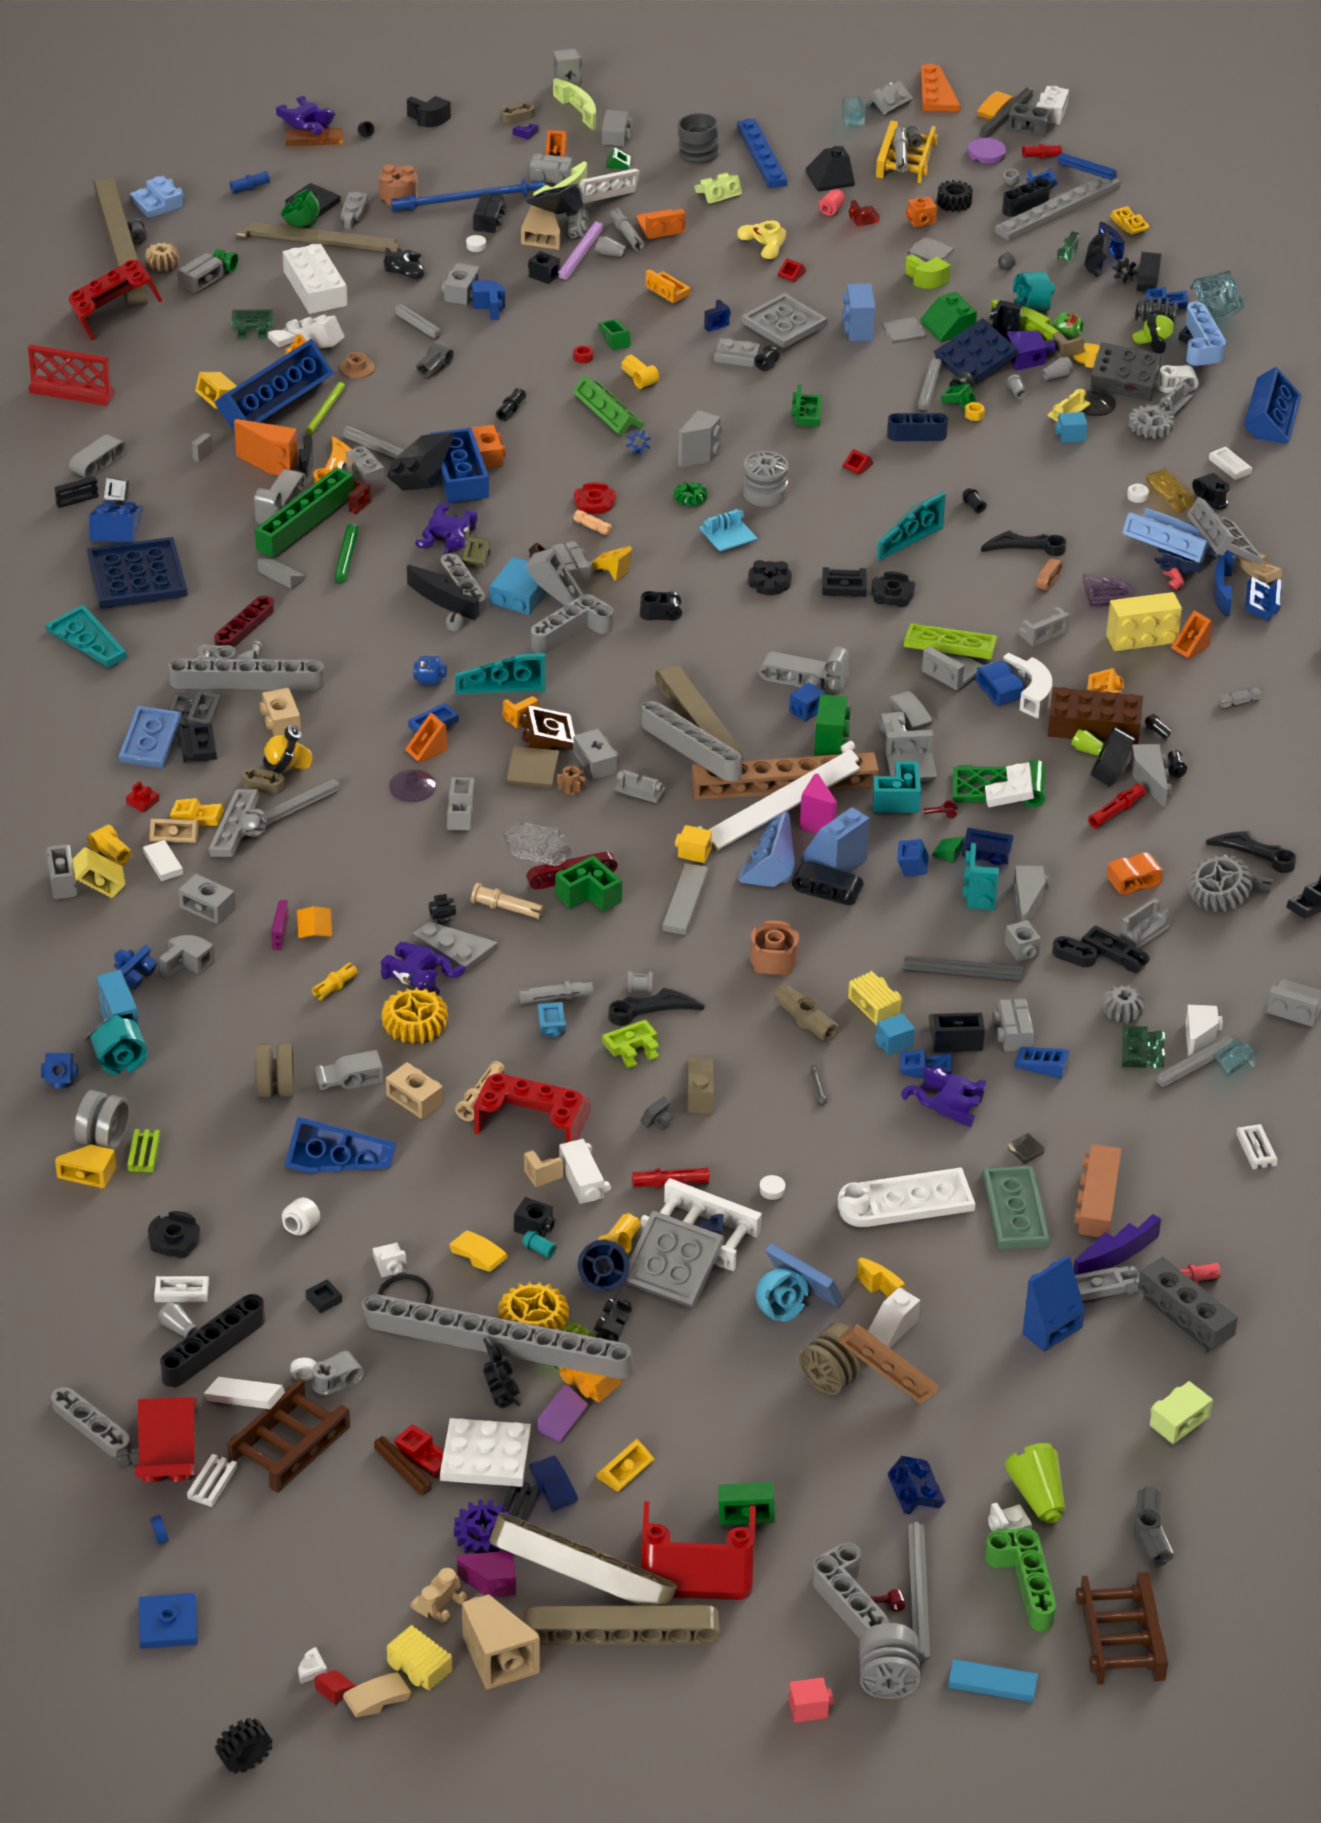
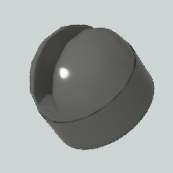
M1005 252L998 259V264L1002 269H1010L1016 263L1013 255L1009 252Z

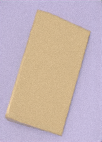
M151 819L149 842L165 840L166 843L196 844L199 832L198 820Z

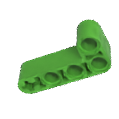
M1030 1528L991 1532L986 1540V1563L994 1568L1015 1566L1031 1628L1038 1632L1049 1631L1054 1625L1056 1601L1038 1534Z

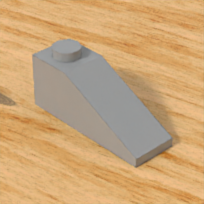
M555 548L534 553L526 564V568L536 584L564 606L583 596L582 591Z
M1015 866L1013 885L1018 922L1025 920L1030 922L1044 900L1045 889H1049V876L1044 874L1043 866Z

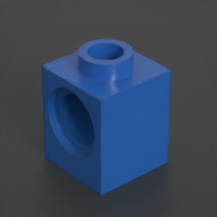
M809 682L790 694L789 712L805 722L817 715L820 694L825 695V692Z
M922 839L899 841L897 862L904 876L927 874L929 854Z

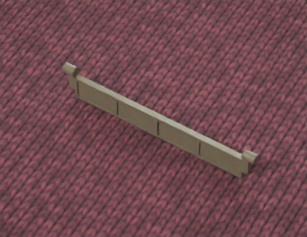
M252 222L251 225H245L243 230H237L236 238L247 239V236L250 235L385 252L386 248H389L391 252H397V248H399V243H396V239L296 228L260 222Z

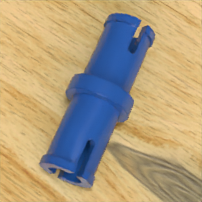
M267 171L255 175L248 174L245 175V178L230 181L229 185L234 194L246 189L253 190L256 186L270 183V177Z

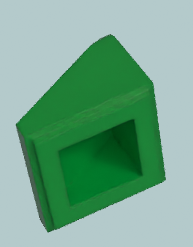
M614 148L607 157L606 168L628 169L631 157Z
M964 837L942 839L932 853V856L954 863L963 850Z

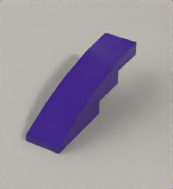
M1152 1214L1138 1228L1128 1223L1114 1237L1105 1232L1074 1260L1073 1270L1075 1275L1114 1267L1137 1254L1159 1237L1161 1218Z

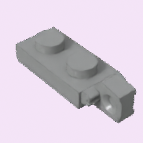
M360 192L348 193L341 211V220H344L345 229H352L354 221H361L368 202V194Z

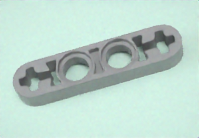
M452 553L443 555L441 557V570L445 576H448V581L463 588H472L463 589V594L479 598V611L485 608V594L461 558Z
M60 1387L52 1392V1409L108 1455L116 1457V1451L127 1449V1452L130 1451V1438L127 1432L74 1390L68 1387ZM81 1411L87 1412L89 1414L85 1418H77L74 1416L76 1413ZM97 1426H104L107 1428L104 1432L96 1433L93 1431V1429Z

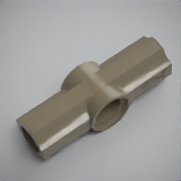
M787 984L781 986L775 994L774 1000L795 1017V1023L798 1027L810 1029L826 1042L834 1039V1036L839 1031V1025L818 1008L816 999L803 996L791 985Z

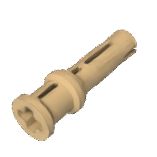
M481 883L475 884L471 894V903L476 904L479 902L486 904L493 910L500 907L538 920L543 915L533 910L543 912L544 905L505 895L500 889L495 888V890L485 888Z
M493 1061L475 1087L466 1091L464 1100L458 1102L455 1106V1112L459 1118L465 1121L474 1120V1104L488 1076L505 1072V1067L502 1063Z

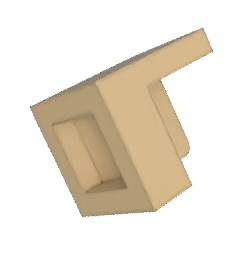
M534 1150L524 1153V1171L534 1186L539 1187L563 1178V1160L561 1157L541 1161Z

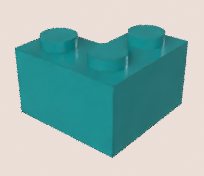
M895 761L894 776H873V812H920L921 784L919 761Z

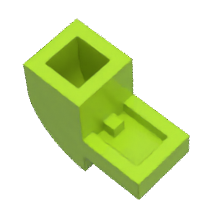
M913 254L906 257L905 274L914 279V286L933 289L950 282L951 265L939 257H935L927 262Z

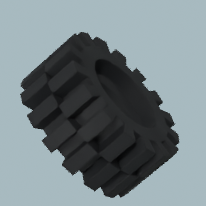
M949 180L945 181V183L942 182L941 186H938L937 204L938 206L940 205L941 209L945 208L946 211L949 209L951 212H955V210L961 212V209L965 211L972 205L973 188H971V185H967L966 182L962 183L960 180L958 182H955V180H952V182H949Z
M246 1718L245 1723L242 1720L237 1721V1726L234 1727L232 1724L229 1726L230 1730L228 1732L223 1731L221 1733L223 1738H218L216 1741L218 1745H215L216 1753L228 1771L238 1773L240 1770L243 1773L246 1772L247 1767L253 1769L255 1768V1763L258 1762L260 1764L263 1762L262 1757L269 1755L268 1750H272L271 1743L273 1741L260 1721L255 1718L253 1720Z

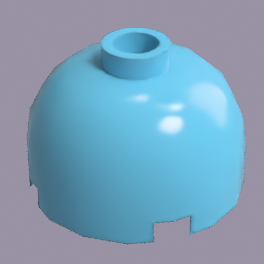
M772 1269L763 1275L756 1287L755 1297L757 1305L767 1317L775 1321L788 1322L802 1311L805 1305L802 1303L804 1295L808 1296L809 1292L808 1284L802 1275L790 1269Z

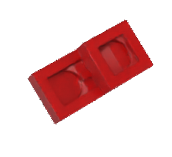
M411 1424L394 1439V1444L416 1466L436 1479L440 1476L444 1450L433 1444L431 1435Z

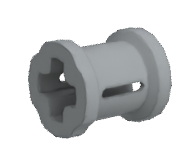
M628 971V992L631 993L633 990L652 993V971H649L648 974H636Z

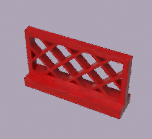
M31 344L28 346L31 375L29 393L104 406L109 405L115 395L114 388L111 387L109 357ZM35 353H40L46 359L41 362L35 356ZM59 356L65 362L60 365L53 357ZM73 360H80L84 366L82 368L78 367ZM49 361L56 369L51 372L44 365L46 362ZM93 363L103 364V370L99 371ZM66 365H69L75 371L73 375L64 369ZM40 368L47 376L37 375L36 370ZM86 368H89L95 374L93 378H90L84 372ZM60 372L67 379H60L55 374ZM80 375L86 383L78 382L75 377ZM99 378L105 386L97 385L94 381Z

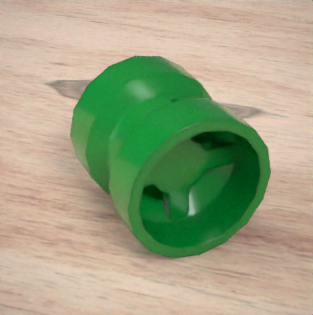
M222 249L214 251L213 258L216 257L222 260L224 270L234 272L238 265V254L234 252L226 253Z

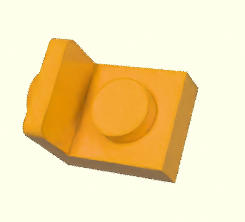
M531 696L516 705L508 699L504 700L503 718L517 729L520 728L519 718L521 714L525 713L528 705L538 707V700Z

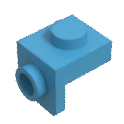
M562 1002L538 1004L540 1035L557 1037L561 1033H565L566 1021L564 1020Z

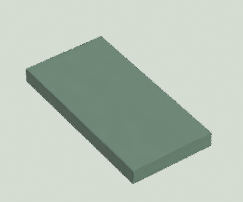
M1033 1166L983 1169L982 1177L998 1250L1049 1246L1050 1238Z

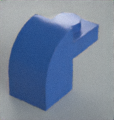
M472 281L473 309L489 308L491 320L499 319V311L505 308V288L494 281Z

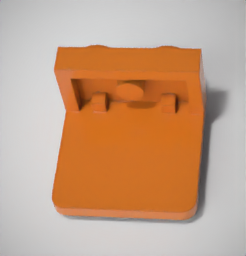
M668 209L636 216V220L647 239H657L663 236H675L685 233V211L683 209Z

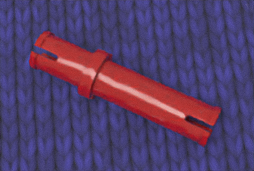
M1137 783L1126 792H1120L1117 794L1116 799L1088 816L1089 824L1097 829L1124 809L1128 810L1133 806L1134 802L1146 795L1145 788Z
M708 1167L676 1170L655 1168L654 1171L632 1172L633 1188L655 1187L656 1189H661L669 1178L686 1185L710 1183Z

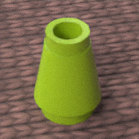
M1079 729L1071 745L1075 747V750L1098 756L1103 742L1089 731Z

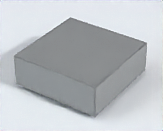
M204 433L192 442L194 461L200 462L212 453L211 435Z

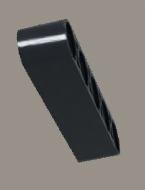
M248 1294L163 1354L160 1359L162 1382L168 1387L182 1385L259 1329L265 1322L263 1298L257 1294Z

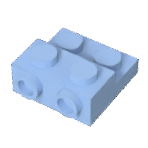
M164 176L146 181L147 188L129 193L130 201L147 218L183 207L182 199L184 194L180 187L176 188L171 178L166 179Z

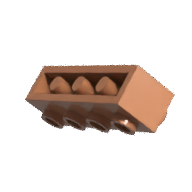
M1091 1144L1090 1154H1084L1083 1169H1087V1172L1082 1171L1080 1187H1084V1190H1079L1077 1205L1082 1207L1081 1209L1076 1208L1074 1220L1075 1224H1079L1078 1235L1099 1238L1105 1232L1110 1234L1122 1148Z

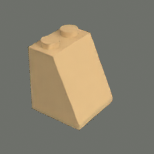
M489 1594L462 1602L463 1640L486 1690L540 1673V1637L538 1633Z

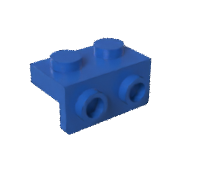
M1251 577L1247 582L1245 610L1267 621L1273 614L1276 615L1281 608V580L1276 579L1269 586Z

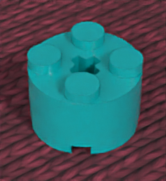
M1033 271L1017 274L1013 282V293H1016L1017 299H1014V303L1021 304L1037 312L1049 311L1051 308V295L1055 293V285L1053 282H1050L1047 272Z
M114 1015L90 1037L101 1068L109 1074L120 1075L119 1071L126 1069L128 1073L133 1072L142 1066L147 1059L146 1042L138 1024L131 1019Z

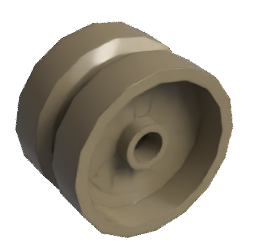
M292 1042L278 1044L277 1058H273V1049L270 1043H257L255 1082H257L258 1098L272 1097L274 1094V1082H278V1094L281 1097H294Z

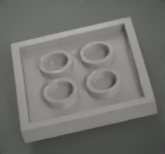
M784 293L744 314L741 323L780 347L786 348L827 326V318Z
M652 1210L629 1260L630 1269L628 1277L623 1283L693 1309L724 1243V1236Z

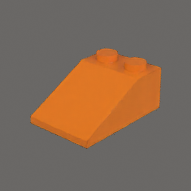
M235 419L236 456L271 475L279 476L283 469L295 470L298 464L296 428Z

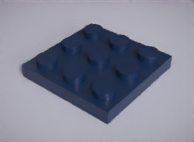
M983 318L934 351L935 357L939 358L952 373L957 375L961 371L969 372L974 377L975 384L1019 355L1017 348Z

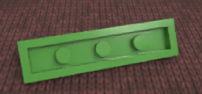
M585 375L573 390L577 397L622 436L631 424L641 429L645 424L601 383Z

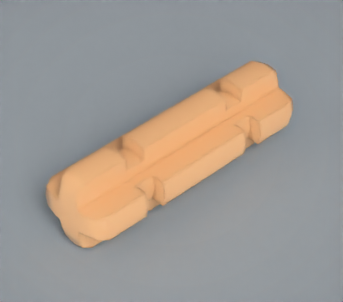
M577 510L575 512L574 521L582 523V525L603 535L610 534L612 530L611 524L604 523L602 520L590 514L587 515L583 511Z

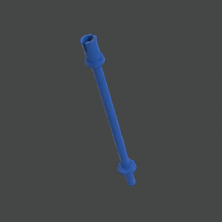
M522 179L521 184L420 198L408 195L405 198L391 199V207L393 211L405 209L412 211L420 205L480 198L482 193L494 196V194L502 195L522 192L523 196H527V191L539 190L545 185L544 181L526 183L525 179Z

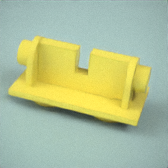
M1076 389L1069 396V399L1066 398L1061 403L1056 404L1047 416L1058 422L1059 413L1083 411L1091 405L1090 402L1085 400V390Z

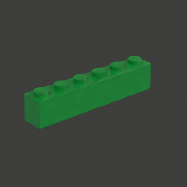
M338 467L334 468L255 529L256 550L269 557H275L353 497V474Z

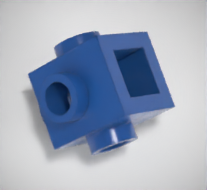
M45 1053V1063H41V1078H45V1083H52V1088H67V1083H73V1078L78 1076V1064L74 1063V1053ZM59 1066L62 1068V1073L60 1075L57 1074V1068Z

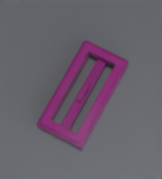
M279 900L271 930L273 950H282L289 920L288 900Z

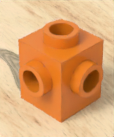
M918 197L908 200V208L905 210V215L913 227L936 224L937 206L931 197Z

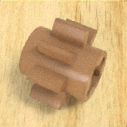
M575 766L564 768L563 774H557L559 790H563L568 795L580 793L581 787H586L584 771H580Z

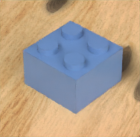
M847 284V292H843L845 308H842L844 333H848L849 341H873L875 304L872 284Z

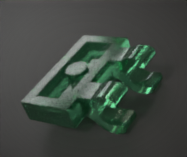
M273 309L232 310V327H237L238 339H246L247 327H258V338H267V327H273Z
M1123 1026L1122 1067L1147 1068V1063L1155 1068H1163L1165 1032H1147L1148 1026Z

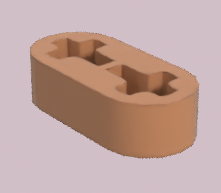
M1051 558L1039 573L1036 587L1048 591L1059 578L1063 568V561Z

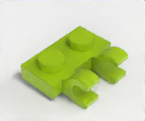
M646 1019L602 1035V1043L614 1057L621 1055L628 1069L637 1066V1062L633 1057L637 1056L635 1049L643 1047L650 1061L659 1058V1054L655 1050L659 1048L657 1032Z

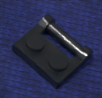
M823 567L822 595L866 597V568H860V570H837Z

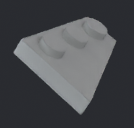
M430 921L412 933L414 942L422 947H429L437 954L446 957L455 968L464 965L466 967L465 973L498 950V942Z

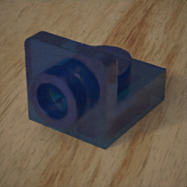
M719 299L716 300V308L705 311L704 328L708 332L729 326V317L731 316L729 306Z

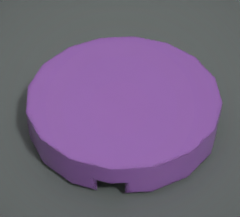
M979 138L973 140L968 145V156L973 161L975 159L979 160L981 164L998 163L1006 155V146L996 139Z

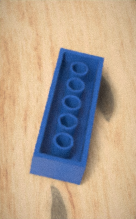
M310 339L214 401V403L235 433V419L260 423L329 378L334 372L313 340Z

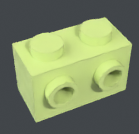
M1188 1381L1183 1386L1176 1387L1168 1397L1162 1401H1157L1152 1406L1150 1426L1174 1444L1210 1418L1213 1399Z

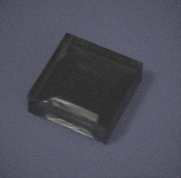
M1027 1133L1010 1142L1008 1150L1026 1164L1044 1154L1045 1147Z

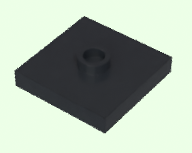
M309 183L285 199L286 204L288 202L292 204L296 200L294 196L303 190L309 189L319 201L320 212L317 217L341 202L340 195L312 183Z

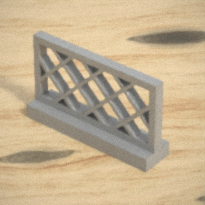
M1199 497L1196 499L1187 516L1203 537L1209 541L1208 543L1216 553L1223 556L1226 550H1229L1256 564L1261 565L1264 559L1233 521L1216 514L1204 499Z

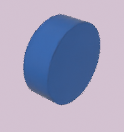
M161 1515L152 1517L150 1521L157 1542L159 1544L168 1542L169 1539Z

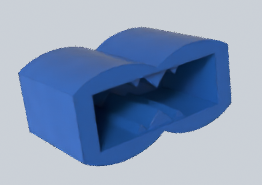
M999 660L977 667L976 681L981 689L988 693V696L995 705L999 706L1021 699V692L1024 691L1023 681L1013 674L1011 667L1004 661Z

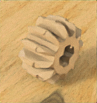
M157 242L156 245H150V248H147L145 253L147 267L159 273L162 271L167 273L168 270H174L179 262L177 247H174L171 243L166 244V242L161 244Z

